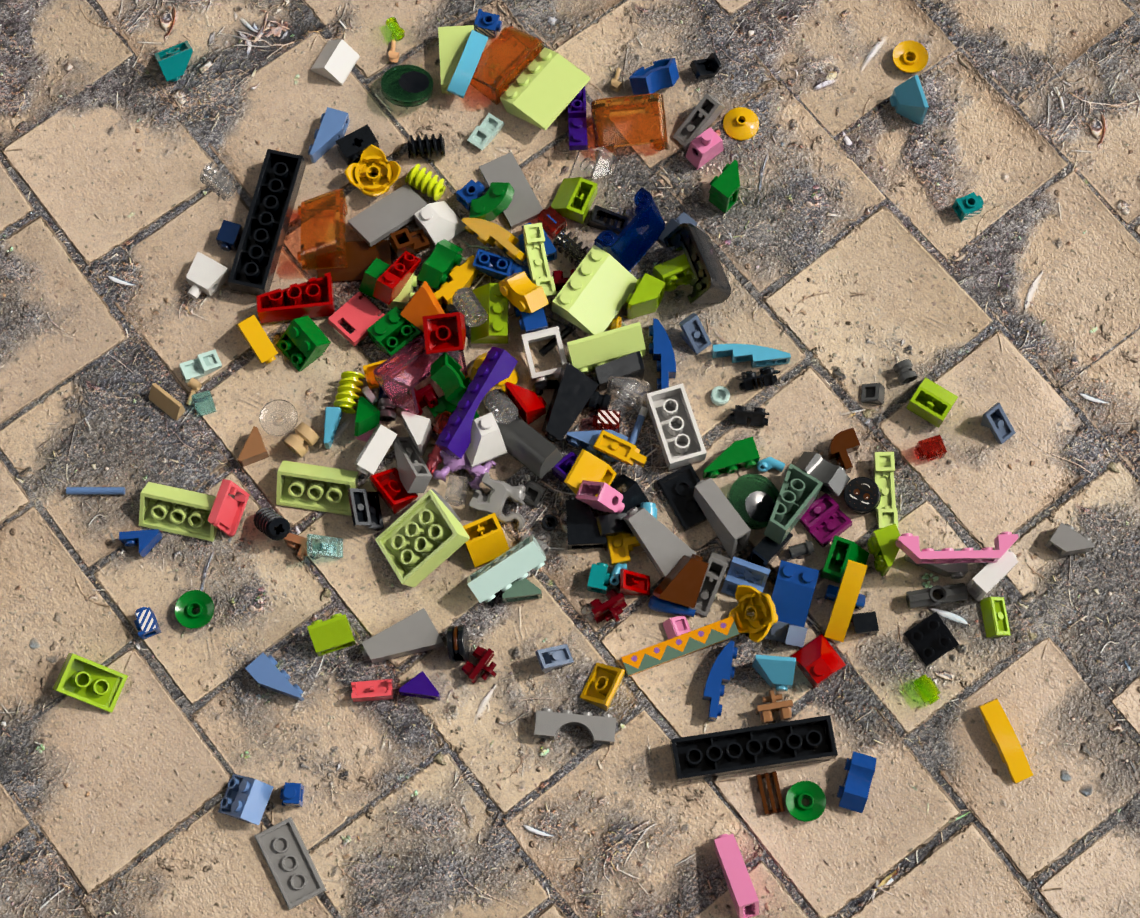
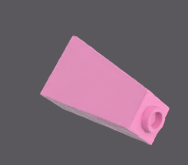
M722 834L714 840V848L738 918L759 915V900L734 834Z

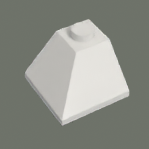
M445 201L429 203L414 214L415 223L420 229H423L425 235L435 247L441 240L451 241L466 230L465 224Z
M492 412L476 418L472 422L471 443L465 451L472 468L507 454L500 429Z

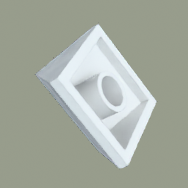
M342 39L330 40L313 64L311 71L343 85L360 56Z
M403 411L401 415L404 426L419 454L423 456L433 431L429 418Z

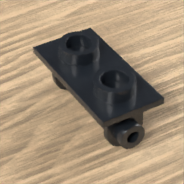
M735 405V408H731L734 414H730L729 422H733V424L747 425V418H751L750 426H768V418H765V415H769V412H765L766 408L754 407V410H747V406Z

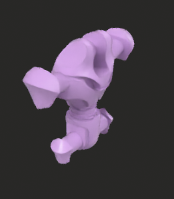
M441 450L440 456L444 461V467L440 471L435 470L433 478L446 482L445 476L450 471L454 473L455 471L466 469L470 472V475L475 476L474 480L469 482L470 487L479 490V484L484 473H489L492 466L495 467L496 463L492 459L485 462L483 466L478 465L472 468L465 453L459 459Z

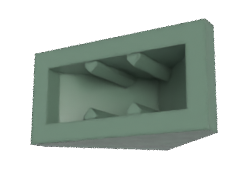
M526 578L521 581L515 580L511 583L512 586L502 594L503 603L542 598L541 589Z

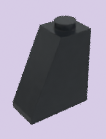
M637 351L595 367V374H592L593 381L599 384V391L642 382L644 365L641 353Z
M575 497L566 500L568 550L607 548V539L605 536H600L597 520L589 505Z
M789 533L781 544L765 536L752 550L746 561L768 568L787 546L793 534Z

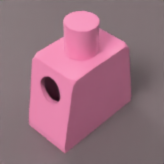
M710 127L690 142L686 158L698 170L724 150L723 141Z
M582 480L575 497L603 512L619 514L625 507L624 503H622L623 494L605 482Z

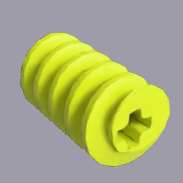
M417 164L408 172L405 182H409L410 186H415V189L421 190L423 194L427 193V196L433 197V200H439L446 189V186L443 185L445 179L442 178L438 182V175L431 178L432 171L425 174L426 168L424 167L419 170L420 164Z
M345 371L341 373L342 379L339 380L340 386L337 388L338 393L335 395L336 400L333 405L334 407H341L342 412L354 414L356 410L352 409V407H358V403L354 402V400H359V396L355 393H361L362 391L357 386H363V382L359 379H365V376L358 372Z

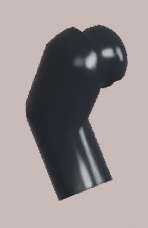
M558 380L537 382L532 387L534 388L533 392L536 395H542L543 389H555Z

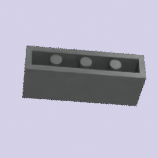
M509 409L496 421L507 452L540 479L563 459L555 445Z

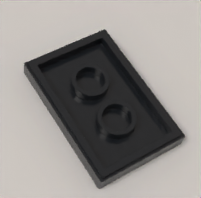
M691 464L657 480L660 490L684 532L707 520L693 496L695 485L700 482V479Z

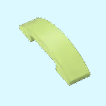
M542 223L523 225L525 252L532 283L542 286L546 297L555 296L557 292L554 278L550 275L544 246L545 236Z
M894 452L874 453V482L878 485L881 493V501L876 508L878 529L896 524L898 528V511L896 508L894 483Z

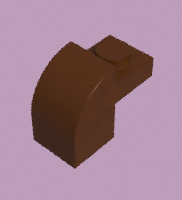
M404 228L390 233L389 242L398 258L405 251L413 254L430 246L423 229L409 233L408 229Z
M854 428L836 434L828 449L829 460L837 458L835 459L836 465L843 467L846 474L850 473L853 468L848 453L858 451L860 446Z

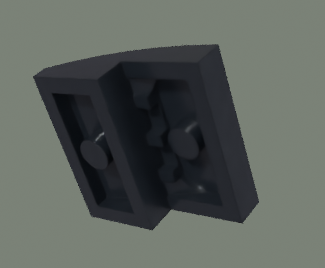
M358 488L347 489L353 526L372 531L384 529L378 492H366V489Z

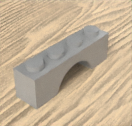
M541 708V711H536L534 738L555 739L556 735L563 728L575 725L586 729L591 734L594 743L614 745L616 718H612L613 715L611 714L593 716L591 712H581V715L573 714V711L561 710V713L553 712V709Z

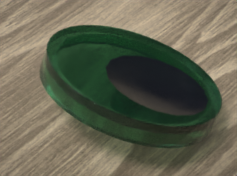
M398 65L387 70L382 76L381 92L394 105L415 107L424 104L432 96L433 79L426 70L418 66Z
M746 474L732 483L727 493V499L750 529H763L767 527L779 491L766 477L758 474Z

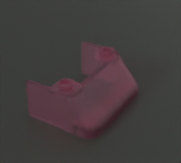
M419 336L374 369L375 380L395 406L417 415L419 409L413 387L430 375V365L443 353L427 355L424 336ZM463 350L446 352L461 365L460 371L464 376H467L468 372Z

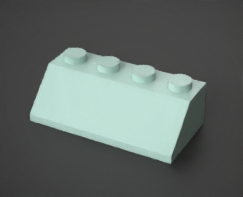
M532 534L469 575L467 585L480 603L483 601L487 603L496 597L495 593L498 591L504 592L512 586L511 583L515 580L521 581L529 575L527 572L530 570H538L544 566L546 556Z

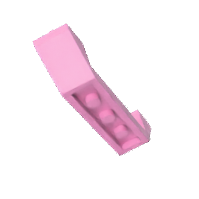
M1001 532L994 539L995 550L992 547H986L981 550L963 548L961 551H954L953 548H944L942 551H934L932 548H926L920 551L919 536H913L911 533L901 534L896 540V546L916 564L996 563L1016 542L1018 534Z

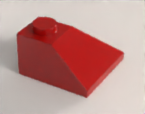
M453 312L422 316L427 355L464 350L466 338L464 314Z
M505 383L507 399L528 425L546 413L545 406L547 404L541 396L538 397L535 392L513 383Z
M823 634L791 656L796 658V665L814 689L846 666Z

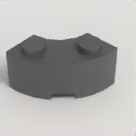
M803 452L795 464L796 467L823 483L820 491L833 496H839L850 480L843 467L829 463L817 452Z

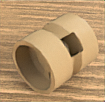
M301 422L294 429L295 434H290L283 441L300 458L309 451V446H313L320 439L316 432L304 422Z

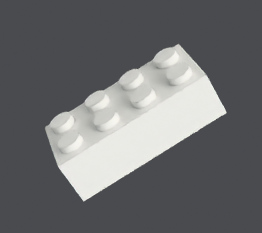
M683 383L647 393L646 404L668 470L705 460L707 452Z

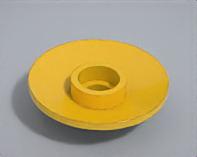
M912 40L903 41L894 48L892 54L893 63L899 70L905 73H917L927 65L928 52L919 42Z
M737 107L727 112L723 119V128L730 138L745 141L757 133L759 120L750 109Z

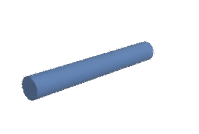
M66 487V494L125 495V487Z

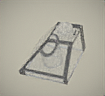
M604 146L579 150L569 178L582 177L591 181L610 175L615 169L618 158Z
M610 376L608 378L607 392L639 412L641 406L646 402V394L651 393L652 388L650 384L645 380L633 377Z

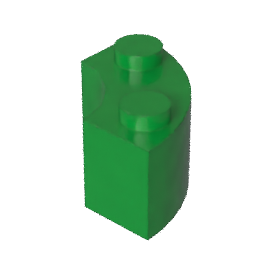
M491 182L490 188L485 195L471 200L470 218L487 221L496 219L504 209L506 210L513 199L514 188L510 183Z
M445 239L437 243L430 257L423 263L417 279L422 282L426 281L429 286L435 289L439 288L448 281L449 273L455 265L458 266L461 263L463 249Z
M444 352L430 365V378L441 387L445 400L457 406L471 380L469 377L465 378L460 371L461 365Z

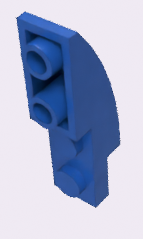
M478 249L472 265L477 270L500 281L514 273L525 271L527 277L532 281L529 267L514 263L513 259Z
M653 318V325H649V336H653V343H649V354H653V360H657V372H660V378H657V390L669 387V378L676 377V361L668 334L659 320Z
M730 641L723 648L715 660L706 681L702 700L710 701L709 721H716L717 716H721L722 704H719V698L724 696L725 685H721V683L728 684L730 678L734 679L735 667L732 666V659H736L738 649L734 647L735 641Z

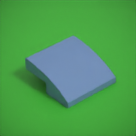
M733 556L721 593L735 597L738 585L752 586L763 593L771 569Z

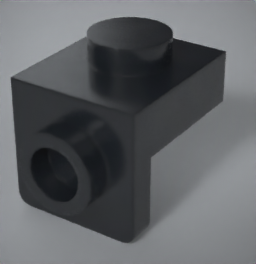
M711 53L707 59L693 60L690 67L698 80L715 77L722 68V65L716 53Z

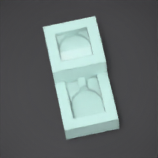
M488 113L481 125L476 126L467 141L480 150H484L502 129L504 122Z
M215 349L197 355L196 359L179 364L186 383L191 378L199 379L222 367Z

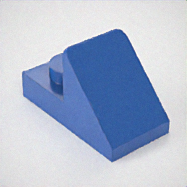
M159 529L119 532V540L125 546L133 547L139 543V554L142 557H145L162 539V533Z

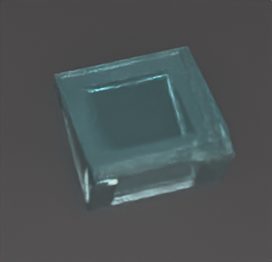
M210 390L191 396L198 417L217 412Z

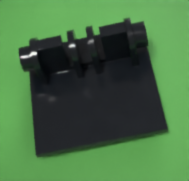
M764 367L760 368V372L757 373L752 371L742 372L741 376L736 378L742 381V383H739L740 391L744 390L746 392L753 390L754 387L758 389L756 378H758L761 388H763V383L764 387L774 385V383H777L776 375L773 376V374L781 372L774 370V368Z
M937 611L904 633L926 666L959 645Z

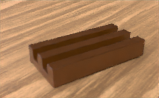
M776 771L756 775L764 815L784 812L785 809ZM769 777L773 778V783L779 805L778 809H776ZM764 778L772 810H768L762 779Z

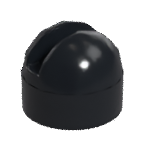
M550 514L545 515L541 521L542 528L545 531L554 530L557 526L556 517Z

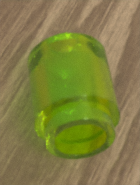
M924 674L913 682L914 689L924 704L928 702L931 705L940 699L938 695L941 692L931 677L928 678Z

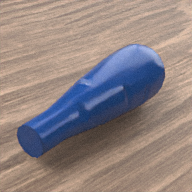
M651 596L648 604L651 610L694 617L696 611L677 603L659 599L656 596Z

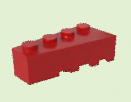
M331 272L325 273L323 277L310 278L307 282L298 285L297 283L292 284L289 288L283 290L279 288L256 296L257 313L261 323L288 321L304 316H309L310 318L325 317L335 313Z

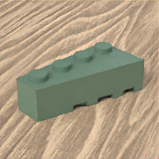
M790 463L764 535L781 544L818 497L823 483Z

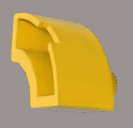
M525 271L514 273L498 282L501 294L507 297L521 312L533 313L549 304L542 286L532 283Z

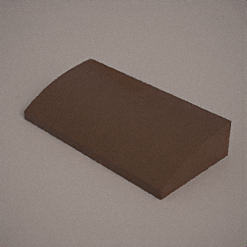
M381 240L372 247L365 241L316 243L317 278L331 272L333 283L362 281L365 271L376 258L392 265L391 244L389 240Z

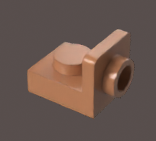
M288 533L284 538L285 543H287L288 547L298 550L299 547L297 556L299 560L304 561L305 556L308 557L311 551L309 540Z

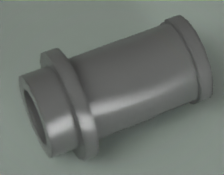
M807 540L804 543L788 547L792 559L805 554L811 555L814 552L812 541Z

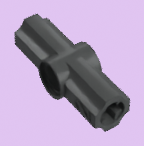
M965 583L946 586L936 585L932 588L906 592V602L909 609L927 606L937 607L941 604L968 599ZM933 592L939 593L940 596H941V599H940V600L935 599V598L933 597L932 593H933Z

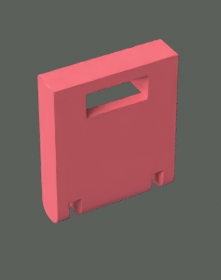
M358 292L328 318V323L355 347L368 335L367 329L385 314H381V310L367 297H363L361 292ZM343 320L354 329L351 334L341 326Z
M223 479L208 517V522L226 535L233 537L237 531L250 494L231 480Z

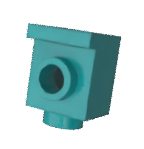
M973 192L960 199H955L952 208L962 222L980 214L984 202L980 195L976 196Z
M600 562L597 565L592 564L587 591L607 594V586H604L608 585L610 580V573H607V564Z

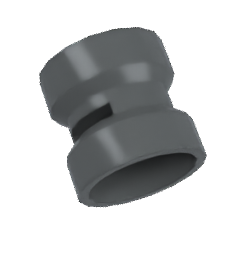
M910 359L900 361L893 366L895 373L899 375L898 380L901 385L910 383L918 377L916 372L912 370L913 364Z
M378 399L380 421L391 422L396 420L394 409L397 406V401L395 399Z

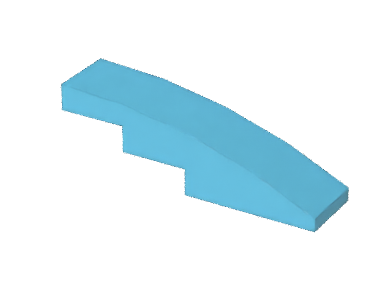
M749 344L712 345L711 350L712 358L731 356L732 363L751 361L752 368L789 364L791 359L790 353Z

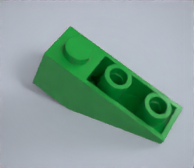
M753 437L732 443L703 471V478L713 479L720 476L721 473L727 472V474H732L743 467L745 469L755 467L760 457Z

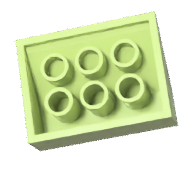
M545 47L504 92L500 100L506 112L546 131L590 81V77L559 53Z
M593 245L552 301V311L589 335L605 332L626 303L630 293H633L636 289L635 285L638 279L609 253Z
M429 490L383 531L375 541L401 584L415 588L466 543L470 537L462 524L432 490Z

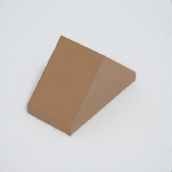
M255 426L237 459L243 467L269 457L261 434Z

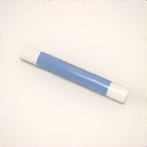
M641 406L628 440L629 443L634 445L648 412V408Z

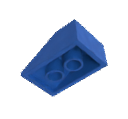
M781 560L771 595L776 614L778 615V621L802 627L805 626L820 570Z

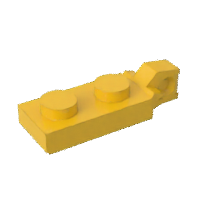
M605 430L601 431L593 446L594 449L627 465L633 466L635 463L644 467L647 461L646 456L639 454L640 450L636 445Z

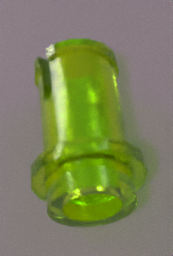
M391 17L387 19L386 25L392 33L391 37L396 41L403 39L405 31L400 28L396 18Z

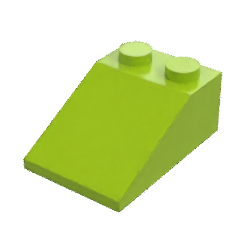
M68 653L52 690L112 713L128 675L76 654Z

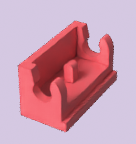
M392 679L351 682V698L353 702L393 699Z

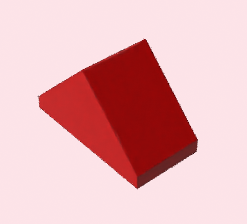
M620 569V593L637 596L650 595V576Z

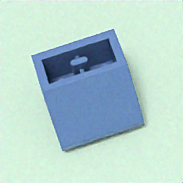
M233 774L228 782V788L224 798L221 800L218 812L259 826L274 787L254 778Z

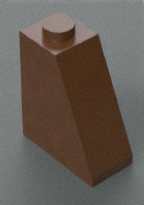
M692 554L691 557L684 555L657 586L653 595L659 599L695 608L709 563L703 561V557Z

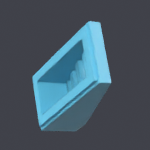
M341 407L325 408L323 443L326 449H330L342 417Z

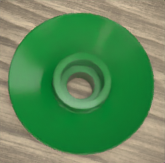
M191 590L184 593L175 605V616L178 622L189 629H198L207 625L214 615V603L211 597L200 590ZM195 608H199L197 614H193Z
M800 781L792 785L788 790L785 801L786 807L795 819L810 822L823 814L826 807V796L817 784L811 781ZM807 799L809 804L807 806L802 805L801 800Z

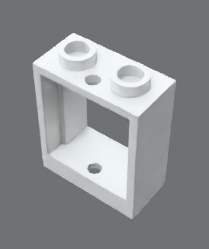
M558 326L521 335L531 381L536 380L537 383L547 380V377L551 376L559 378L562 367L536 373L528 343L555 337L562 366L564 363H567Z
M378 424L354 463L358 466L356 469L365 475L369 473L374 475L398 434Z
M1007 550L996 563H988L966 585L968 593L979 602L1019 562L1016 559V555L1012 551Z

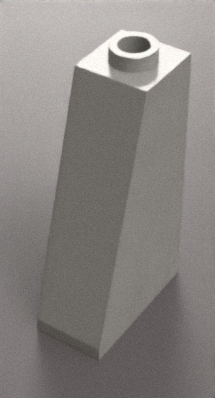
M712 478L706 481L701 480L695 485L693 496L728 555L732 557L747 548L751 530Z
M633 507L626 512L627 516L623 518L660 576L666 577L684 555L691 557L692 554H696L694 550L646 509Z
M423 608L362 642L364 649L361 652L366 660L370 659L374 664L441 648L444 646V643Z

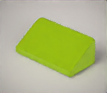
M1004 597L981 599L980 605L986 637L1010 636Z

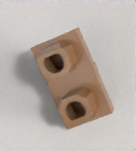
M769 690V696L762 697L763 703H770L757 705V708H755L756 715L759 714L762 724L773 722L772 712L779 711L780 721H785L792 718L791 708L793 707V701L776 702L783 700L782 694L775 695L773 690Z

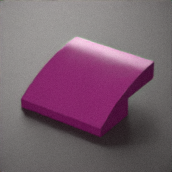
M827 493L813 502L799 520L822 548L829 544L835 535L839 536L852 526V521L839 509V505Z

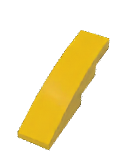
M848 560L824 637L840 642L844 641L867 565Z
M995 698L978 706L991 740L996 744L1001 760L1006 764L1012 782L1016 784L1033 776L1019 740L998 699Z

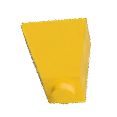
M250 315L236 324V327L260 363L265 362L269 364L276 359L275 355L278 352L255 315Z

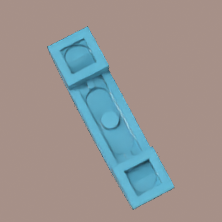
M474 30L471 31L447 88L448 92L464 98L487 43V36Z

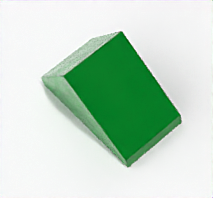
M376 258L365 271L359 291L376 299L373 297L376 280L391 265Z
M359 396L354 436H360L380 423V411L363 396Z

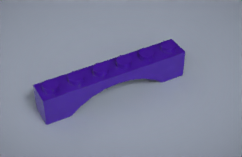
M491 347L446 426L440 433L435 444L448 455L459 459L463 457L471 443L472 422L480 402L493 386L509 378L518 361L505 349Z

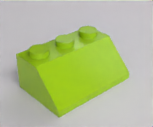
M488 283L473 289L471 300V344H508L509 300L501 294L499 284Z

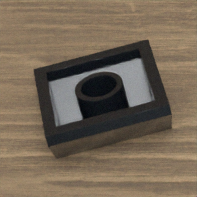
M624 474L610 485L623 494L622 503H624L625 507L621 513H626L633 507L638 508L643 502H649L638 483Z

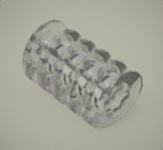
M214 162L208 163L201 172V183L211 188L222 200L230 201L238 193L240 185H236V180H231L230 175L225 176V171H220L219 166L215 167Z
M466 287L455 292L452 302L456 310L464 314L465 324L469 327H478L484 324L488 314L473 291Z
M493 386L482 399L483 404L490 413L492 412L498 423H511L518 416V408L499 386Z

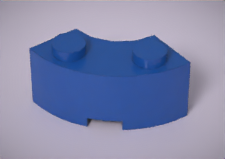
M675 58L654 61L653 66L646 69L641 67L629 77L634 97H650L660 89L673 87L679 78Z
M514 306L516 317H520L521 331L524 330L525 334L548 328L543 307L533 313L519 311Z
M853 751L851 759H846L844 770H847L843 786H839L837 797L840 798L839 807L863 813L875 772L877 758Z

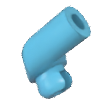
M767 457L757 463V469L760 472H766L770 469L782 472L785 463L772 457Z
M626 563L615 564L610 574V583L612 585L619 584L620 569L627 570Z

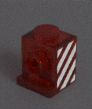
M598 409L597 416L593 415V427H596V430H613L619 433L621 411Z

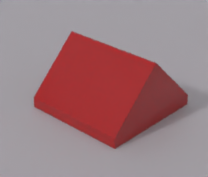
M396 467L369 477L372 487L378 492L394 515L418 497L416 493H407L400 481L399 472Z

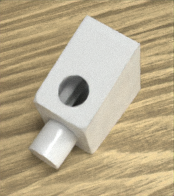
M197 252L186 275L188 284L192 286L187 294L196 300L201 292L212 296L229 278L230 272L228 268Z

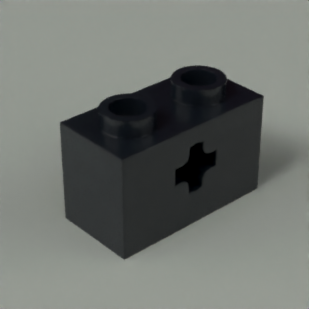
M368 124L336 140L337 149L347 166L352 163H358L363 150L371 144L379 148L378 140Z

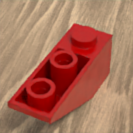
M405 251L376 280L373 297L389 305L400 294L420 264L421 259Z

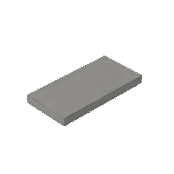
M512 152L479 166V170L489 188L491 182L510 183L514 188L513 199L509 207L502 212L511 229L544 214L543 208Z
M405 184L348 220V225L372 247L389 236L390 233L397 231L414 220V214L425 207L427 203L408 184Z
M292 817L254 836L289 910L327 891Z

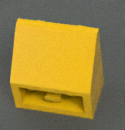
M582 449L570 472L567 474L564 483L577 495L582 480L605 482L611 485L617 473L609 464Z
M495 513L463 526L470 537L464 544L475 568L491 562L509 550L505 535Z

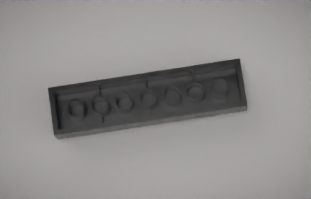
M267 149L228 279V284L232 291L255 296L270 291L306 167L303 156Z
M830 715L674 738L670 741L676 782L835 759L838 755Z

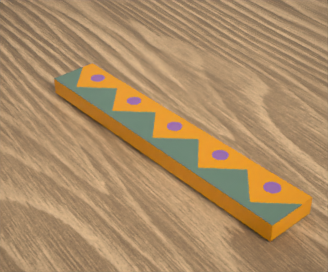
M731 616L621 658L629 677L739 636V632Z

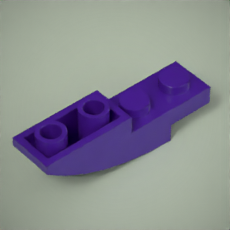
M585 86L568 104L569 150H588Z

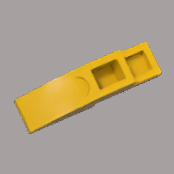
M463 218L461 220L466 224L465 229L472 235L477 233L479 235L477 239L484 245L489 243L492 247L495 244L500 249L505 247L508 250L506 254L512 259L518 258L522 262L525 260L526 255L515 246L519 239L505 228L478 218Z
M474 255L468 257L461 266L454 267L449 273L450 282L442 284L440 289L434 293L440 305L443 303L446 306L449 304L453 305L469 289L479 270L472 267L475 259Z

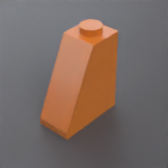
M426 281L421 284L400 313L401 316L423 332L422 316L445 314Z

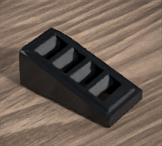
M595 205L587 225L596 229L624 235L629 218ZM611 219H614L613 225H610ZM618 221H622L620 228L617 227Z

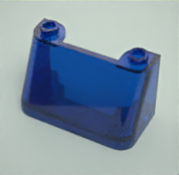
M643 187L634 196V203L637 206L635 213L637 215L621 233L617 235L611 230H605L594 240V245L609 253L629 272L654 245L665 229V222L652 195Z

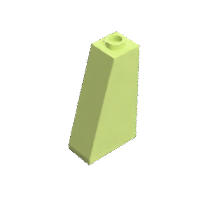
M474 25L438 27L442 93L452 94L447 91V88L470 33L474 30Z

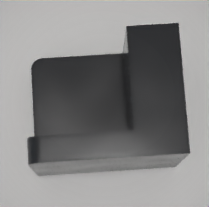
M876 611L852 614L850 622H853L855 634L868 633L869 636L878 633L879 627Z

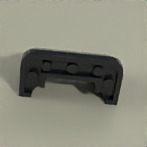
M691 223L680 224L663 240L666 247L675 246L676 251L683 249L695 277L690 282V286H693L692 294L687 296L690 304L723 303L730 296L731 287L710 237Z

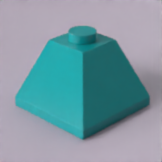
M187 40L154 53L166 81L174 82L184 75L193 53V49Z

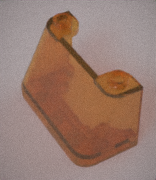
M512 26L505 27L501 31L500 36L482 53L470 85L494 104L498 105L501 102V93L509 88L508 85L544 49V42Z
M652 93L603 98L591 102L590 117L595 156H609L613 152L614 147L650 144V148L655 151H662L668 148L665 107L662 94Z
M335 189L301 202V206H298V216L301 217V251L297 252L298 263L302 264L303 270L348 268V259L345 254L347 250L345 227L347 202L344 189Z

